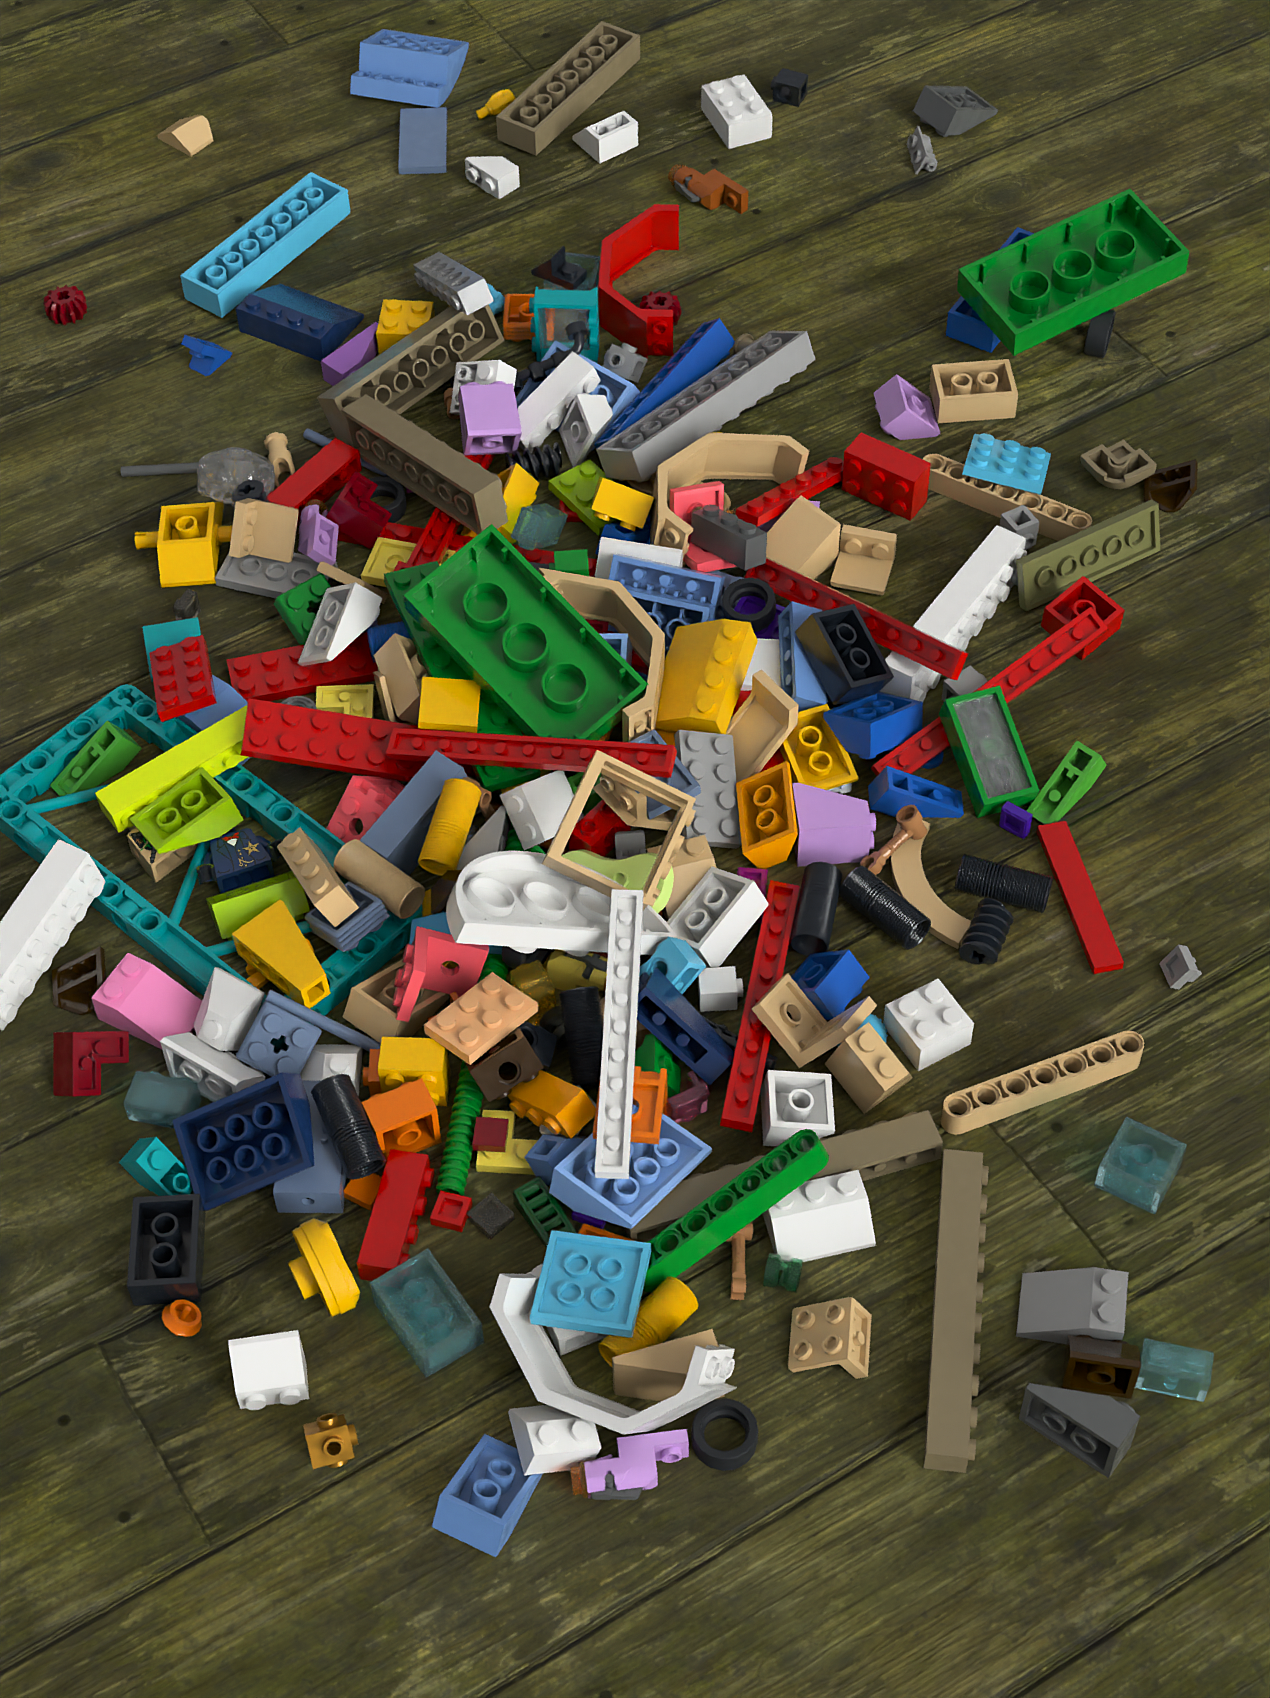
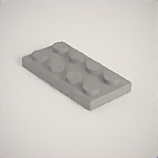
M294 552L292 562L289 563L250 554L236 558L229 556L228 553L215 577L216 586L277 598L279 595L318 575L320 572L316 569L319 563L307 555ZM337 561L332 566L338 568ZM324 575L329 584H331L333 579Z
M678 730L674 734L675 748L677 750L676 756L699 783L701 793L694 797L696 798L692 807L696 811L689 827L684 825L682 836L685 837V840L705 835L709 846L737 849L742 843L736 791L737 781L733 735Z

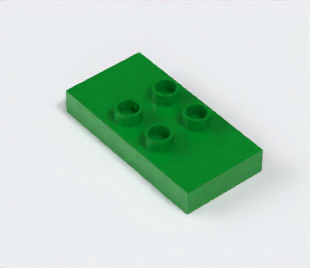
M1129 188L958 269L957 291L1011 354L1015 356L1185 274L1189 250Z
M492 524L404 594L405 609L526 736L599 740L622 720V709L639 701L646 694V688L649 684Z

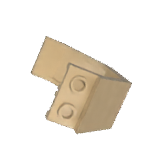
M709 432L658 465L652 492L654 500L650 508V545L683 550V558L684 554L689 550L690 544L687 541L689 534L693 532V528L668 508L670 489L697 485L705 479L773 480L779 484L785 483L804 472L809 450L791 436Z
M539 568V573L584 619L608 621L609 625L613 626L619 633H628L633 650L649 668L647 680L649 685H647L646 694L642 699L622 709L623 742H630L655 729L664 676L665 633L621 582Z
M763 670L752 675L751 694L731 718L726 731V735H733L737 782L758 774L798 724L799 705ZM602 773L600 783L593 787V790L629 826L669 831L677 813V810L670 809L649 820L647 817V796L642 793L638 794L634 789Z

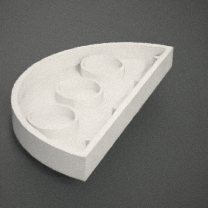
M500 851L480 856L464 867L448 898L446 916L450 933L455 943L509 946L521 953H533L537 948L560 949L568 954L582 957L586 956L589 951L608 952L611 898L543 865L542 862L546 854L529 851ZM580 865V866H582V867H584V868H586V869H588V870H590V871H592V872H594V873H596V874H599V875H601V876H603V877H605V878H607V879H609V880H611V881L617 883L616 881H614V880H612V879L606 877L605 875H603V874H601V873H599V872H597V871H594V870H592V869H590V868H588V867H585V866H583V865ZM650 905L644 909L642 916L641 955H653L656 952L657 946L667 937L678 938L668 923Z

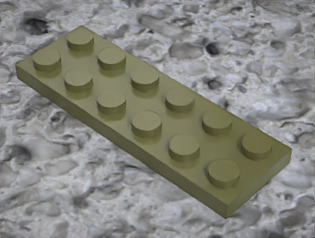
M1149 500L1017 559L1020 608L1027 612L1057 598L1082 576L1092 582L1161 551L1158 503Z

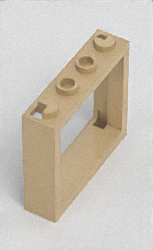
M597 750L585 770L542 864L610 898L612 889L629 890L561 856L599 774L602 773L677 810L642 888L644 911L648 905L653 907L656 898L660 894V890L656 887L660 878L665 880L670 872L673 863L668 860L672 852L677 853L685 837L680 834L684 825L689 827L696 811L692 807L696 798Z

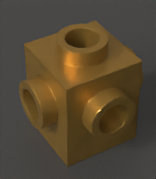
M324 1414L318 1417L315 1422L303 1425L313 1469L323 1466L329 1468L340 1467L346 1464L349 1459L355 1458L352 1446L359 1444L354 1424L347 1425L344 1414Z

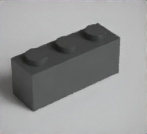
M705 505L702 509L692 512L691 527L693 532L691 533V543L743 570L766 563L767 532L757 528L752 523L739 519L734 514H729L719 509L716 505Z

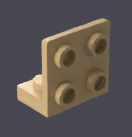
M250 498L237 501L235 503L229 556L241 558L250 554L286 563L292 562L299 510Z
M843 524L840 552L830 585L884 595L895 559L897 534Z
M853 1297L794 1308L792 1310L788 1369L792 1372L840 1364L855 1379L868 1377L872 1315Z

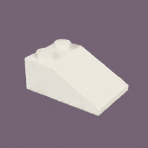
M356 582L327 588L298 664L306 666L333 660L377 619L380 613L379 606L382 598Z

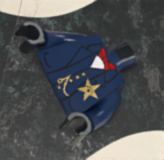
M233 827L221 837L210 841L211 851L205 854L202 865L196 868L199 884L201 885L205 881H217L219 893L221 894L274 877L271 858L273 862H276L282 856L277 846L283 839L270 842L262 836H255L249 828L236 831Z

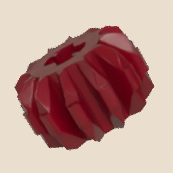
M67 284L61 288L56 286V290H49L48 295L44 297L45 313L48 319L53 320L55 324L61 322L64 326L70 322L75 324V320H82L83 315L87 313L85 295L76 286L70 288Z
M659 290L658 293L650 291L649 296L642 297L640 309L673 310V326L678 325L681 306L677 296H671L670 291L662 293Z

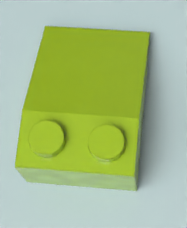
M203 767L129 818L131 823L159 854L219 838L244 820L232 798Z

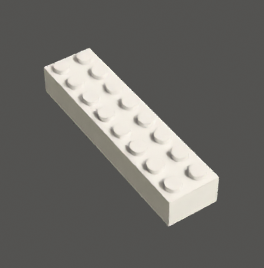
M996 525L913 627L965 651L970 638L979 634L983 622L994 615L1000 601L1004 602L1007 599L1014 584L1018 585L1016 560L1027 555V551L1024 550L1026 538ZM892 651L885 661L894 678L880 692L923 702L930 688L934 689L937 686L941 674Z

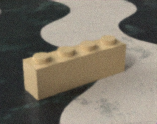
M301 827L295 832L288 834L277 846L314 906L334 927L359 908L322 850Z

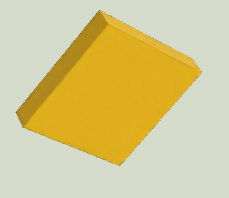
M422 677L418 729L477 733L480 686L474 680Z

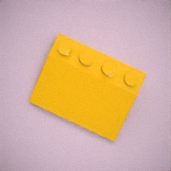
M719 619L676 628L665 658L664 676L655 728L676 732L678 730L726 734L758 642L750 622Z

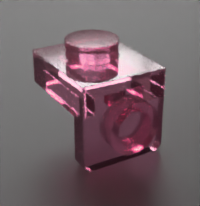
M693 1071L687 1073V1090L667 1099V1117L677 1124L689 1122L696 1118L697 1115L707 1111V1097L710 1096L709 1089L703 1079L698 1080Z

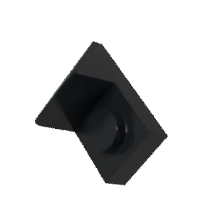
M562 246L545 256L531 270V274L568 290H576L587 278V269L567 262L565 246Z

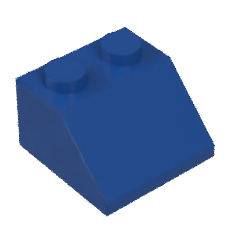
M849 949L810 954L791 976L825 1020H831L844 1012L847 1004L862 992V986L870 978Z

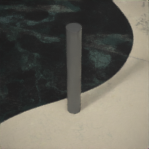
M201 462L121 466L122 477L201 473L202 471Z

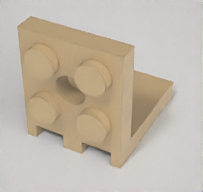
M787 973L754 1005L752 1010L775 1037L779 1045L800 1068L853 1034L877 1005L868 996L827 1022ZM787 1011L792 1016V1019H790V1017L788 1016Z

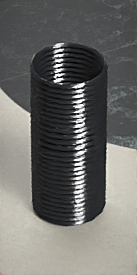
M964 854L956 877L955 891L970 893V895L973 894V896L976 895V897L979 896L980 898H992L1008 905L1023 907L1026 910H1035V912L1038 911V913L1041 912L1042 914L1047 905L1053 877Z
M813 862L804 869L790 936L792 948L803 955L809 956L814 953L827 952L829 949L842 882L841 871L830 863Z
M865 866L857 867L851 871L843 881L839 892L840 897L845 899V901L904 949L914 948L927 935L931 926L930 918L921 913L919 909L910 904L908 900L899 895L897 891L893 890L887 883H884Z
M596 986L569 989L558 994L560 995L559 1001L562 1008L561 1014H563L564 1033H566L565 1042L568 1044L566 1047H568L567 1051H569L568 1055H570L568 1061H570L571 1080H573V1085L580 1087L599 1085L604 1019H602L603 1013L599 1000L600 994H598L599 988Z
M337 1074L318 1082L312 1088L311 1094L347 1178H363L381 1169L385 1165L386 1159L380 1144H378L379 1142L372 1126H370L369 1119L364 1107H362L350 1076L347 1074Z

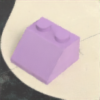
M896 374L874 392L875 408L881 420L880 426L886 434H892L899 440L937 437L940 434L931 399Z

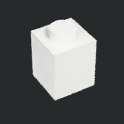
M735 966L705 968L699 974L698 996L700 1012L737 1010L738 997H743L742 978L736 979Z

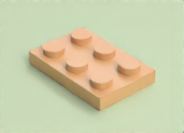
M492 972L425 1023L424 1031L426 1035L471 1065L537 1013L538 1003Z

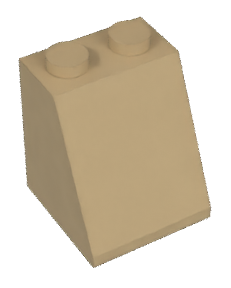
M800 496L767 532L766 557L815 579L836 564L839 554L841 524L803 496Z
M869 1022L844 1039L825 1063L864 1114L913 1078Z

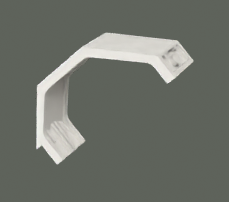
M499 1274L490 1309L539 1402L621 1434L654 1431L737 1388L725 1383L734 1369L735 1361L732 1357L735 1349L722 1344L719 1347L706 1345V1348L695 1346L682 1390L678 1394L641 1412L583 1390L573 1383L543 1327L531 1324L530 1313L540 1277L531 1274Z

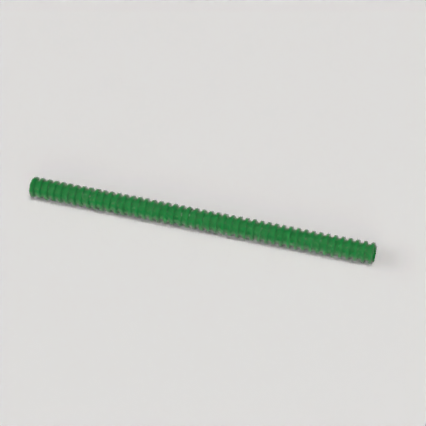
M510 820L511 824L509 825L508 839L506 840L504 851L530 852L532 847L526 850L523 849ZM488 953L478 983L492 972L503 980H507L508 966L503 962L501 954ZM462 1060L459 1079L457 1080L458 1087L455 1090L456 1096L453 1100L454 1105L452 1106V1114L450 1115V1123L448 1125L449 1130L446 1135L447 1139L439 1169L440 1175L437 1179L436 1192L438 1194L442 1190L462 1196L465 1195L464 1188L467 1184L466 1179L469 1174L470 1160L472 1159L471 1152L473 1151L472 1143L476 1117L480 1116V1108L482 1107V1099L484 1097L482 1090L469 1072L465 1061Z

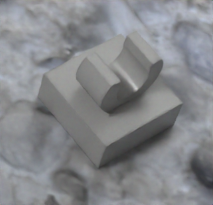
M1177 945L1159 963L1170 988L1180 989L1186 982H1194L1202 974L1197 969L1196 959L1192 957L1188 946Z

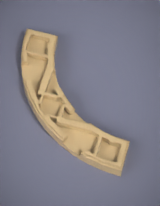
M922 820V822L924 823L925 827L927 828V833H928L929 828H930V823H928V822ZM897 823L893 837L901 830L899 823ZM926 835L919 840H913L910 837L891 855L890 866L895 888L899 895L930 918L931 926L929 932L932 935L958 949L966 936L971 921L950 909L930 887L921 861V849Z

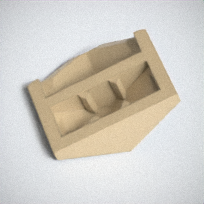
M203 115L180 119L157 135L159 140L190 157L213 142L208 119Z

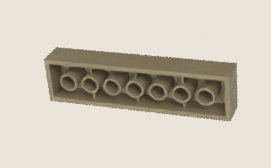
M601 21L496 116L498 140L537 156L640 60V35Z
M489 304L469 315L464 314L460 310L457 311L451 305L318 396L317 399L336 438L346 444H350L341 411L342 408L367 394L376 401H380L390 410L401 414L454 376L457 362L476 361L505 340Z
M367 394L341 409L350 446L360 451L362 459L477 534H480L491 524L498 529L508 522L507 505L501 489L502 482L496 474L490 473L482 468L479 463L471 461L461 452L455 451L445 442L436 439L428 431L417 427L412 421L406 420L396 411L390 410L380 401H376Z

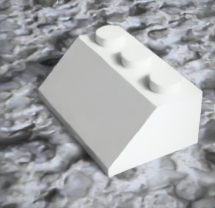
M601 537L595 577L609 580L614 554L683 567V550Z
M711 867L669 918L667 923L678 936L677 939L687 941L705 963V968L720 967L764 912L769 903L753 880Z
M190 1032L166 1036L160 1041L170 1077L213 1102L265 1080L262 1071L243 1064L233 1053L219 1051Z
M859 1170L806 1181L762 1213L779 1268L876 1245L868 1196Z

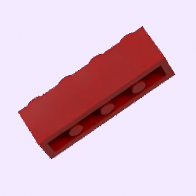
M337 438L333 439L314 457L306 461L293 475L289 476L279 487L271 491L267 496V500L269 503L297 508L299 510L298 526L301 511L309 505H319L320 507L347 484L355 471L359 473L362 470L360 451Z
M390 1149L357 1260L360 1279L399 1286L402 1274L408 1273L411 1259L408 1251L410 1244L415 1245L418 1238L419 1226L416 1225L418 1216H423L427 1204V1198L424 1196L426 1188L432 1187L435 1170L430 1168L429 1155Z

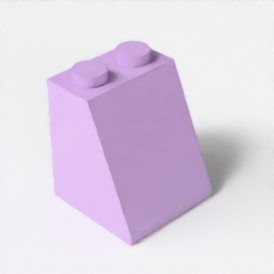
M496 381L488 385L470 382L460 386L458 402L464 456L504 454L505 452L509 454L516 451L522 431L513 384Z
M792 783L798 833L794 842L797 867L807 866L813 862H827L830 864L861 862L865 856L869 855V849H874L873 831H876L875 813L869 812L868 801L801 783Z

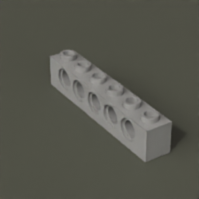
M437 252L413 265L416 270L414 277L419 287H424L427 292L430 291L434 296H438L441 301L447 302L449 306L452 305L457 311L460 310L464 314L469 315L494 302L484 277L441 252Z

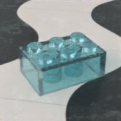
M428 1248L370 1282L375 1305L426 1378L484 1343L482 1323Z

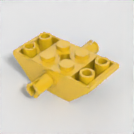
M223 502L162 506L159 531L135 532L137 550L157 548L162 588L216 584L215 577L217 575L219 548L223 542H231L233 525L222 526Z

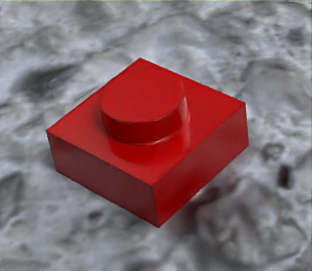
M440 1190L430 1216L431 1225L462 1232L473 1205L472 1198Z

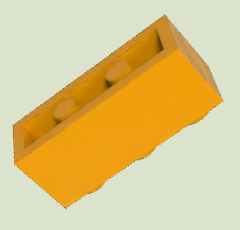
M542 1070L539 1071L538 1076L526 1083L521 1082L511 1088L512 1091L507 1095L511 1100L509 1106L520 1118L526 1116L539 1127L541 1125L546 1126L554 1135L560 1133L570 1139L595 1116L596 1112L595 1106L583 1089Z

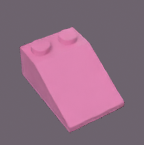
M130 953L125 955L91 998L99 1020L122 1031H129V1034L162 1049L160 1041L163 1037L187 1032L193 1033L195 1030L193 1024L202 1000L155 965Z

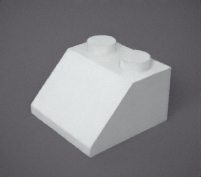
M778 1070L767 1071L760 1089L763 1146H779L792 1135L804 1129L813 1130L819 1138L834 1134L835 1123L831 1074Z
M298 1330L228 1340L235 1393L240 1409L259 1410L266 1405L278 1403L293 1405L300 1402V1400L309 1399L306 1359Z
M550 1405L512 1408L508 1411L524 1475L584 1469V1461L595 1460L601 1449L595 1423Z

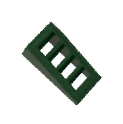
M540 1176L513 1191L514 1205L546 1248L550 1238L547 1232L558 1225L563 1227L559 1231L577 1233L555 1197L549 1193V1188ZM541 1205H546V1207L542 1208L536 1213L533 1212L534 1209L540 1207ZM551 1215H554V1218L550 1219L544 1224L540 1223L542 1220L548 1218Z

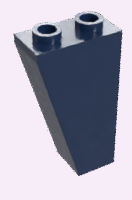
M657 967L649 975L646 972L640 975L637 1020L706 1083L711 1085L731 1065L735 1052Z

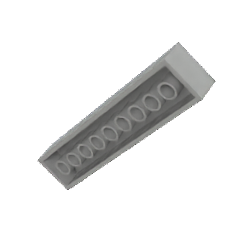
M770 330L601 445L596 450L606 478H614L619 481L636 480V482L649 480L652 477L651 474L657 471L658 465L709 432L712 433L720 430L724 423L739 417L741 411L756 405V401L761 397L772 394L774 388L789 382L790 377L794 374L806 370L807 365L816 360L807 331Z

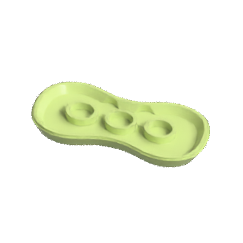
M579 849L569 851L561 856L597 871L629 890H642L658 854L640 853L623 859H610L588 850ZM672 867L666 879L660 878L656 887L660 890V894L652 908L657 913L664 909L672 893L674 882Z

